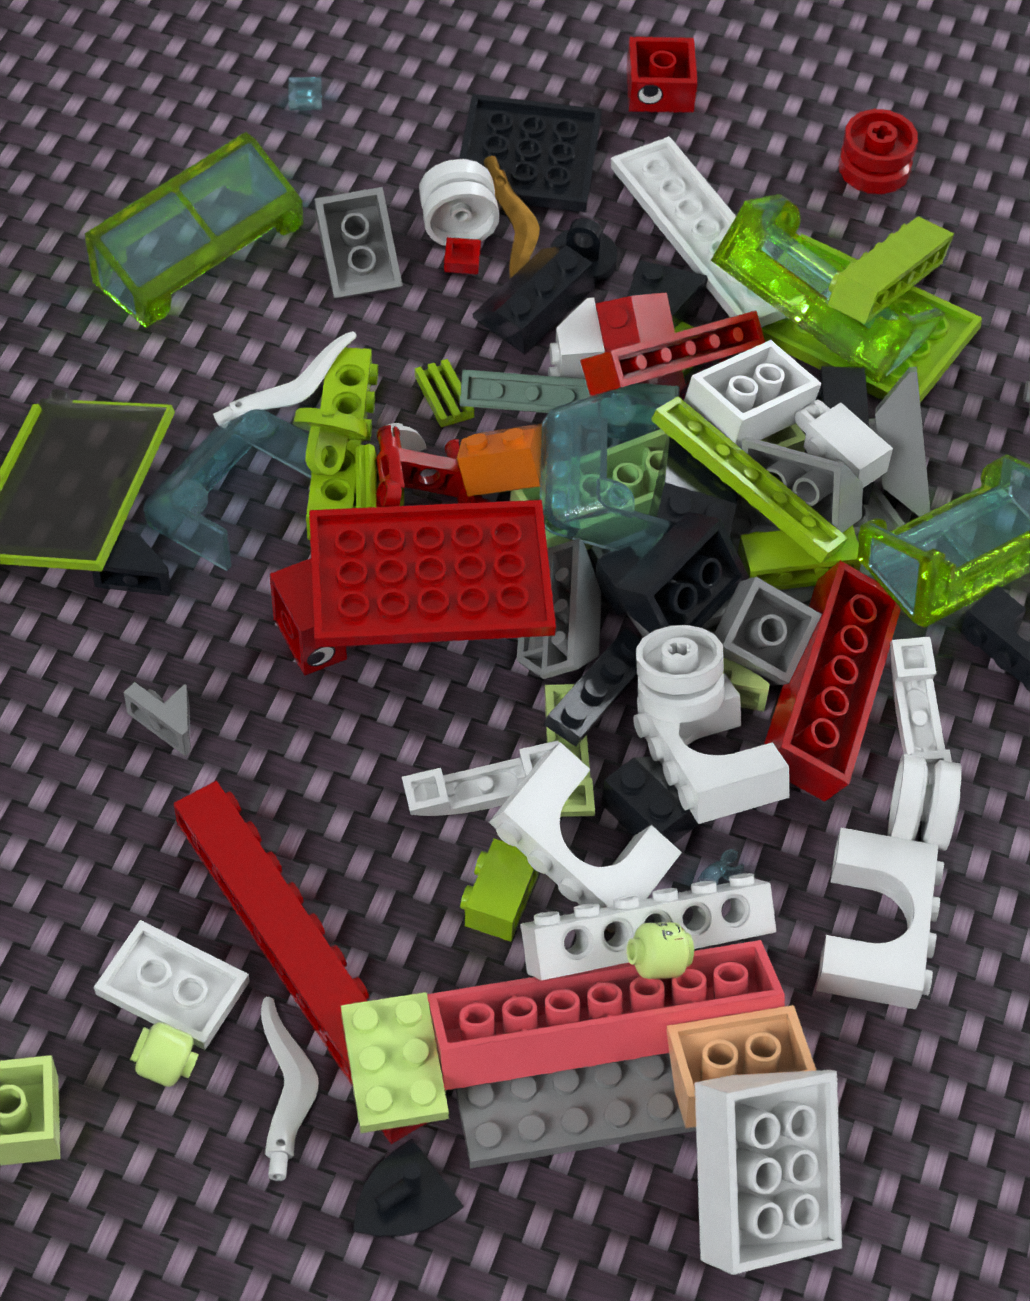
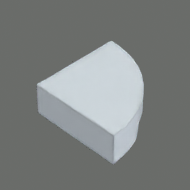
M401 423L388 424L391 425L393 437V427L396 426L400 430V440L403 449L418 452L427 449L425 441L416 430L403 426Z

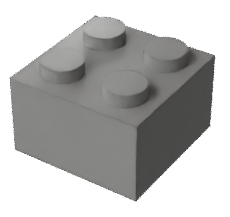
M753 577L739 582L714 635L723 644V658L748 668L761 676L771 686L789 684L822 614L763 580Z

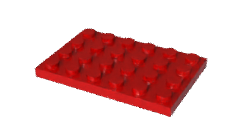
M542 500L309 510L315 648L555 636L556 623Z

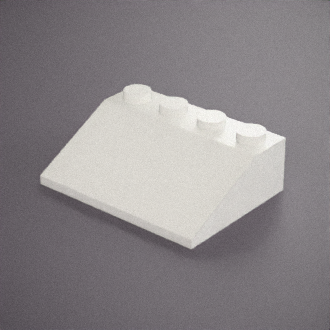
M819 1070L731 1075L695 1082L701 1261L734 1275L841 1249L837 1071Z

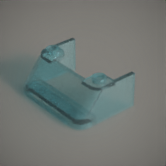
M608 391L560 405L550 410L542 422L540 500H542L544 524L547 531L572 540L580 538L586 544L610 551H618L631 546L639 559H642L669 528V521L635 511V499L631 490L623 483L607 478V438L610 436L627 442L654 432L658 426L651 419L656 409L662 405L618 391Z
M260 409L248 411L218 425L145 501L144 515L146 523L152 529L228 571L231 567L228 532L225 528L200 515L207 507L208 493L252 446L311 478L312 472L307 467L305 460L309 434Z

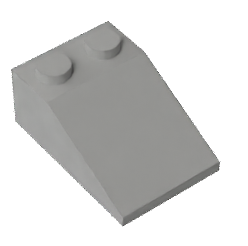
M383 187L315 198V215L334 300L402 288L403 285Z

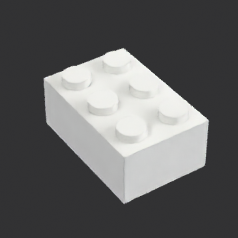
M769 340L692 375L684 402L742 449V439L744 437L762 440L795 424V413L816 400L821 382L772 340Z

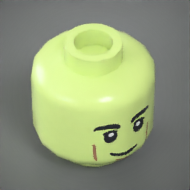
M643 923L636 929L634 937L629 939L627 943V958L630 964L635 965L637 972L643 978H678L693 962L694 944L691 935L686 933L678 923Z

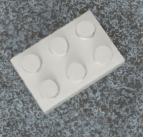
M140 920L94 986L96 995L153 1024L161 1022L189 1033L193 1038V1044L206 1050L250 980L248 973Z

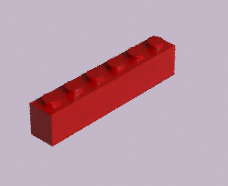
M757 310L608 351L582 359L580 362L589 394L593 396L744 352L765 343Z

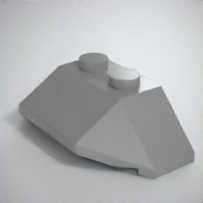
M916 366L909 367L875 409L876 418L869 419V428L893 448L888 470L880 476L882 477V487L923 520L931 519Z
M580 538L547 548L556 623L555 636L518 638L517 661L543 679L579 669L599 656L601 590L584 542Z

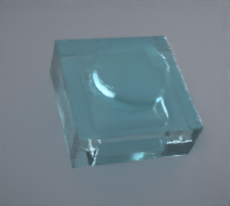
M289 77V110H322L321 77Z

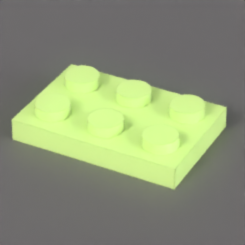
M427 992L341 1005L360 1133L449 1119Z

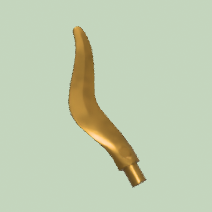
M489 156L483 162L493 178L495 198L514 228V241L509 263V275L511 278L529 261L538 241L540 229L534 214L511 188L505 171L500 169L496 156Z

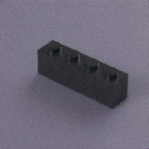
M821 366L819 376L821 386L816 400L822 401L830 409L841 402L869 427L865 368ZM874 481L863 488L862 504L869 505Z

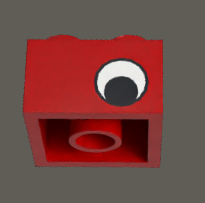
M629 37L627 56L629 111L694 113L698 84L694 38Z
M311 558L270 573L273 618L304 676L347 660L346 646L315 648Z

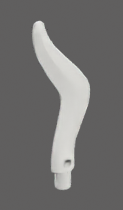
M346 333L330 343L295 380L230 402V406L213 414L219 427L235 419L239 421L249 414L258 411L293 406L309 398L318 388L341 351L356 338V333Z
M265 997L261 1008L262 1024L271 1050L284 1076V1087L269 1129L265 1155L270 1158L268 1177L271 1180L282 1181L286 1179L288 1160L294 1157L297 1131L316 1099L319 1081L312 1063L280 1020L274 999Z

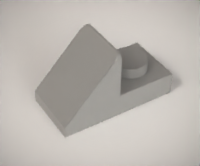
M135 682L124 691L127 713L184 756L191 752L190 705L187 685L184 684L165 703L155 691L151 689L146 691Z

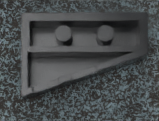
M640 260L627 297L667 293L673 326L675 328L682 321L686 323L689 316L703 306L708 276Z

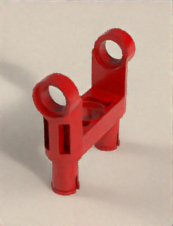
M391 425L382 426L377 431L376 436L380 452L376 458V466L380 483L376 492V507L399 506L402 488L405 487L457 497L458 503L491 502L489 499L482 498V495L467 496L457 461L460 448L459 439H453L446 443L444 449L447 457L403 449L400 440V430L396 426L393 427L394 437L391 433ZM425 469L437 470L432 476L419 475Z

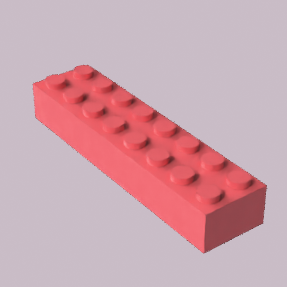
M761 940L694 951L692 964L678 978H643L637 972L635 965L624 963L542 981L535 977L427 994L445 1090L669 1053L666 1032L668 1025L785 1007V993Z

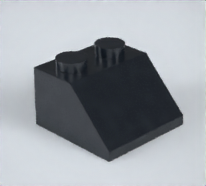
M634 757L604 779L601 805L633 836L652 825L674 844L699 825L690 809H683L675 785L670 786L667 783L660 761H654L652 757Z

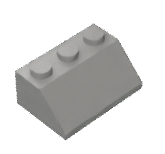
M750 437L742 439V450L842 533L862 518L863 483L845 464ZM741 496V507L760 512Z

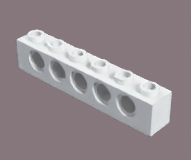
M752 873L732 875L729 877L730 883L716 885V881L696 882L691 884V890L679 893L675 888L656 890L652 892L653 898L639 900L638 896L619 897L613 900V906L599 908V904L579 905L574 907L573 914L560 916L559 912L556 911L535 914L534 921L521 924L527 974L542 981L629 963L627 943L629 939L634 937L636 929L651 914L654 916V923H678L686 933L691 935L694 949L775 933L776 924L771 885L769 882L755 879ZM729 899L731 909L728 915L723 918L721 909L724 902ZM692 907L693 917L684 926L683 914L687 908ZM614 922L616 927L615 934L611 940L606 942L604 938L605 928L608 924ZM571 930H575L576 942L570 949L566 950L564 939Z

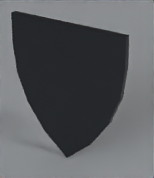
M410 1139L381 1161L365 1182L356 1205L353 1232L376 1237H403L426 1231L442 1223L464 1208V1206L414 1140Z

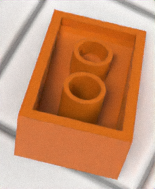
M552 423L480 432L463 438L457 461L467 496L540 487L553 430Z

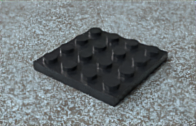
M472 94L459 159L475 161L485 167L484 159L489 156H496L500 169L505 171L511 188L525 205L586 212L602 119V109Z

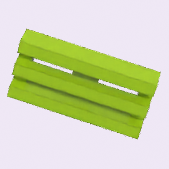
M448 359L441 360L440 366H436L435 362L428 364V369L423 370L421 366L415 368V378L441 428L474 418L475 410L473 407L460 406L463 411L460 412L441 376L444 375L460 405L461 383ZM433 378L451 413L450 416L446 415L428 379Z

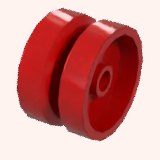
M870 109L861 111L851 117L845 127L843 147L839 157V172L844 181L854 189L868 194L882 195L895 192L903 187L911 174L913 157L918 144L917 130L912 122L903 115L890 110Z

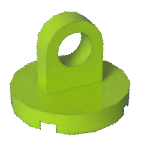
M298 408L295 412L293 425L309 431L305 456L307 467L316 475H333L337 473L344 461L347 440H365L368 432L367 423L363 419L340 412L323 415L324 411L318 408ZM324 447L329 455L325 466L321 461V452Z

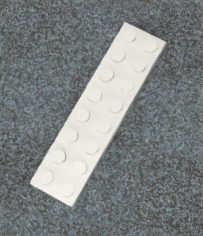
M670 136L611 157V169L694 273L708 276L706 288L729 317L757 310L760 325L763 327L805 310L806 300Z

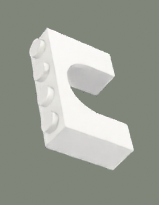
M725 673V699L720 708L707 718L683 723L659 720L644 711L639 703V697H637L638 714L633 717L638 736L640 738L645 737L652 759L660 761L667 783L670 786L675 785L683 809H690L698 824L789 798V766L773 742L728 755H708L688 747L691 742L699 738L741 726L740 694Z
M561 742L543 755L489 823L497 829L498 836L505 843L515 846L527 857L531 867L550 877L558 885V889L563 896L577 902L579 905L599 904V908L613 906V900L619 897L638 896L639 900L647 899L682 852L651 825L636 834L609 867L592 866L574 856L563 840L560 830V814L568 797L591 769ZM611 922L605 929L610 933L616 931L615 923Z
M847 828L840 829L834 851L830 882L874 890L888 896L903 911L908 930L899 938L886 943H868L826 935L820 957L816 991L915 1010L921 996L929 995L933 972L932 970H926L927 958H933L936 945V934L929 933L930 922H936L940 906V897L933 896L934 885L940 886L944 862L937 861L939 845Z

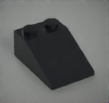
M667 435L645 530L665 536L688 512L721 519L730 537L738 493L722 482L716 474L699 460L695 459L691 453L672 437Z

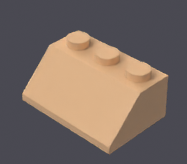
M794 1005L667 1026L666 1032L674 1089L685 1128L696 1127L695 1082L731 1075L817 1071Z

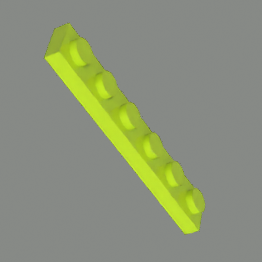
M677 396L656 409L651 419L652 422L691 453L695 459L699 460L716 474L722 482L729 485L747 500L752 507L772 521L778 529L797 542L809 555L823 563L843 548L848 540L847 536L680 397Z

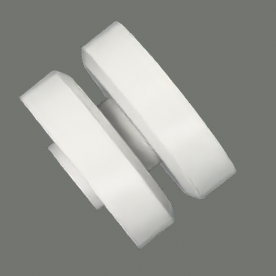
M457 159L435 165L425 173L419 184V195L423 209L425 230L431 239L446 246L447 237L477 239L482 242L493 234L499 224V209L495 198L493 178L487 168L475 161Z
M689 625L668 626L654 630L642 638L636 647L639 703L646 713L659 720L683 723L707 718L720 708L725 699L723 644L716 635L703 628Z
M902 754L893 788L887 836L914 840L920 821H922L921 841L939 845L938 850L946 851L951 840L959 809L961 764L939 760L933 766L929 782L927 783L928 768L925 758Z

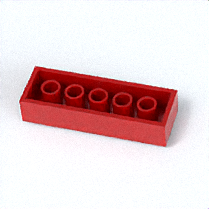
M841 560L816 582L808 607L822 615L789 684H783L764 743L765 745L773 742L788 764L790 783L824 802L850 784L889 652L890 642L892 641L905 598Z

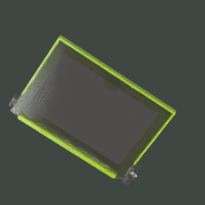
M60 389L52 390L48 399H41L39 404H33L0 468V564L102 571L174 416L175 411L172 405L71 400L69 394Z

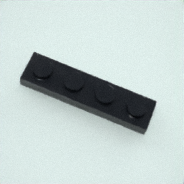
M625 628L548 714L543 725L577 747L637 678L636 647L642 639Z

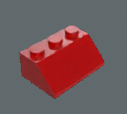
M667 293L634 295L595 303L605 352L675 333ZM683 370L638 382L642 384L680 387L679 397L685 400L687 390Z

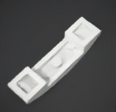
M930 637L892 640L890 642L892 684L903 753L925 758L928 768V783L933 766L939 760L952 762L950 749L945 750L933 678L937 673Z
M557 740L519 749L520 758L443 775L441 768L403 776L402 781L410 814L419 816L454 815L502 806L543 755L559 742Z

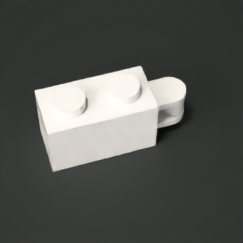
M815 400L804 409L795 413L797 425L806 433L803 448L806 449L808 454L845 464L863 483V488L887 472L893 448L841 402L830 409L822 401Z

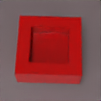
M447 237L444 272L478 275L481 240Z

